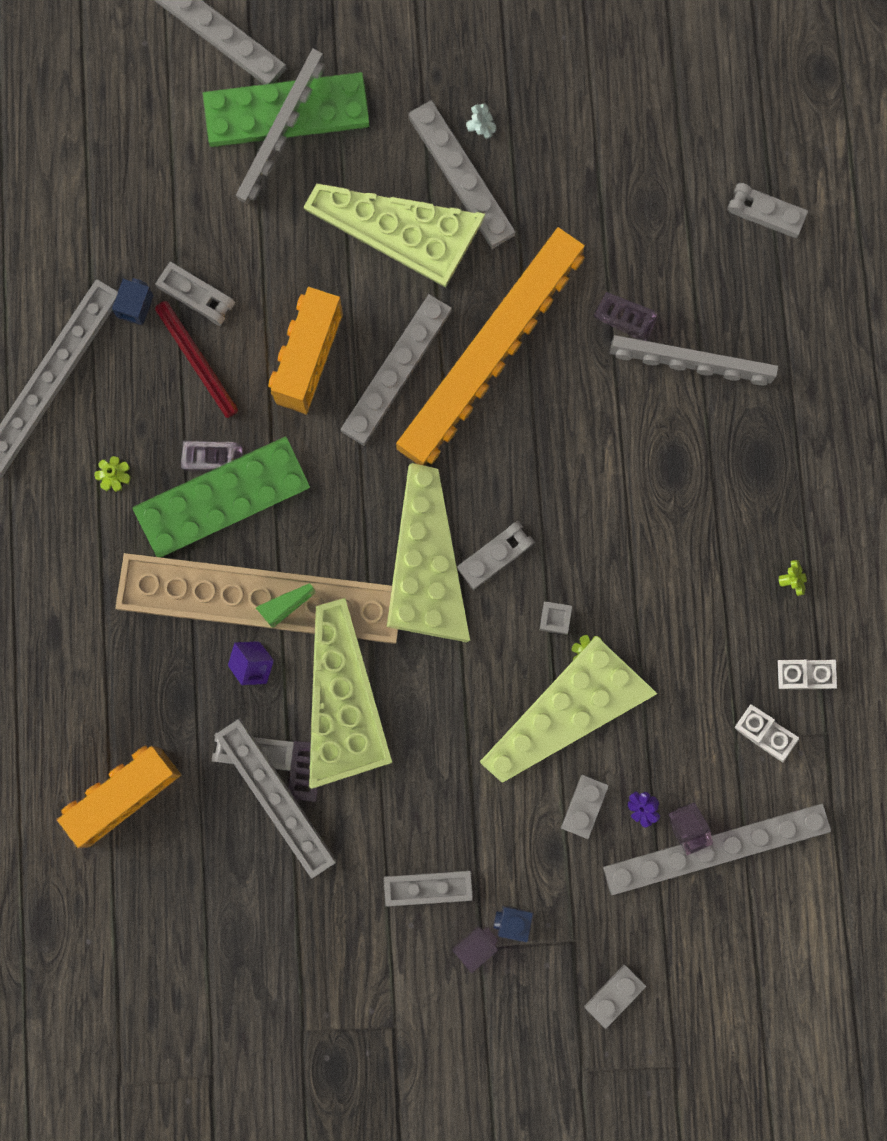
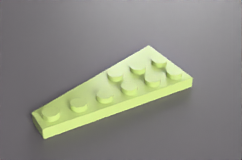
M411 463L408 467L387 627L468 642L470 641L439 471L437 468Z
M345 598L316 606L309 788L311 789L392 763Z

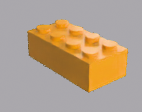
M311 287L307 288L305 295L301 294L296 307V310L299 311L296 320L292 319L289 324L287 336H290L287 346L283 345L280 349L278 361L281 363L278 371L272 372L268 384L277 405L307 414L343 316L339 296Z
M154 746L140 748L132 755L134 759L126 766L123 764L117 766L108 774L110 776L109 780L103 784H100V782L94 784L85 792L87 797L77 803L75 800L61 810L63 815L57 821L77 848L91 847L181 776V773L162 748Z

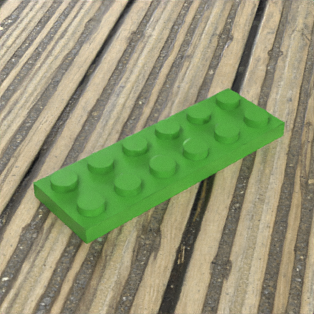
M362 72L321 77L319 79L314 78L310 85L312 92L308 101L305 104L301 102L297 110L300 113L298 120L293 128L288 127L284 136L294 137L369 127ZM295 81L203 92L210 147L265 140Z
M285 436L134 506L133 511L156 556L160 558L305 491L310 486Z

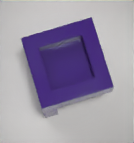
M258 641L234 642L228 667L241 685L267 684L274 660Z

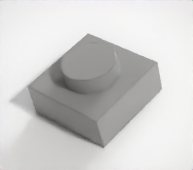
M544 601L539 630L567 635L572 606Z

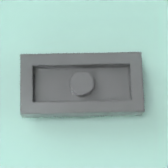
M581 775L561 829L588 839L609 785Z
M623 965L584 1007L606 1029L646 986Z

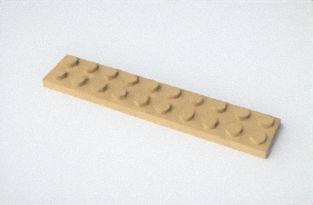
M126 553L123 556L115 608L117 610L315 634L316 606L345 598L357 639L396 644L398 629L387 627L392 586ZM309 583L316 591L311 598L275 627H271L256 609V607Z

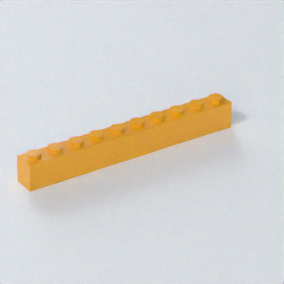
M557 227L397 441L396 447L398 451L419 465L426 466L427 463L432 465L441 452L438 448L444 440L448 443L457 431L455 425L460 419L466 420L473 410L472 402L476 397L481 399L490 386L487 382L492 376L497 377L505 367L504 359L508 354L513 356L522 343L519 339L524 333L529 334L537 323L536 316L540 311L543 313L547 311L553 302L551 296L556 290L560 292L569 280L567 277L571 269L576 271L585 258L582 255L585 245Z

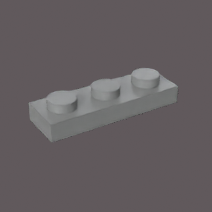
M470 871L384 877L386 906L472 901Z

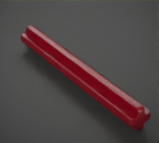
M163 301L155 307L157 314L224 416L230 418L238 412L237 406L169 303Z

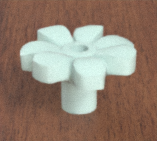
M484 103L474 105L472 107V120L467 121V128L470 132L476 130L478 135L483 134L485 138H489L492 136V133L496 132V125L491 122L493 118L491 113H488V106Z

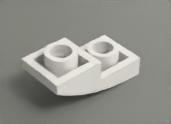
M778 660L779 689H837L836 660Z
M751 704L735 726L736 730L781 762L786 760L799 740V737L777 724L775 719Z

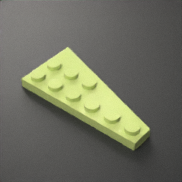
M316 184L303 207L311 214L444 287L449 283L486 217L484 213L466 212L456 208L449 209L423 202L377 196V194L372 193L365 194L322 184Z
M595 637L480 762L503 783L655 696L657 693L598 637Z

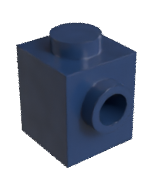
M123 279L112 310L117 318L143 326L154 295L146 282L139 279H132V281Z
M503 905L501 912L496 911L493 928L498 929V937L528 942L533 913L528 910Z

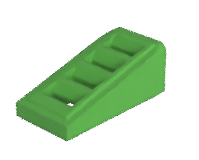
M309 583L256 607V609L271 627H275L311 598L316 591Z

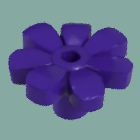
M634 792L629 796L628 808L630 811H634L631 815L634 821H640L641 825L647 828L660 819V815L656 812L659 805L656 797H651L647 792L641 794Z

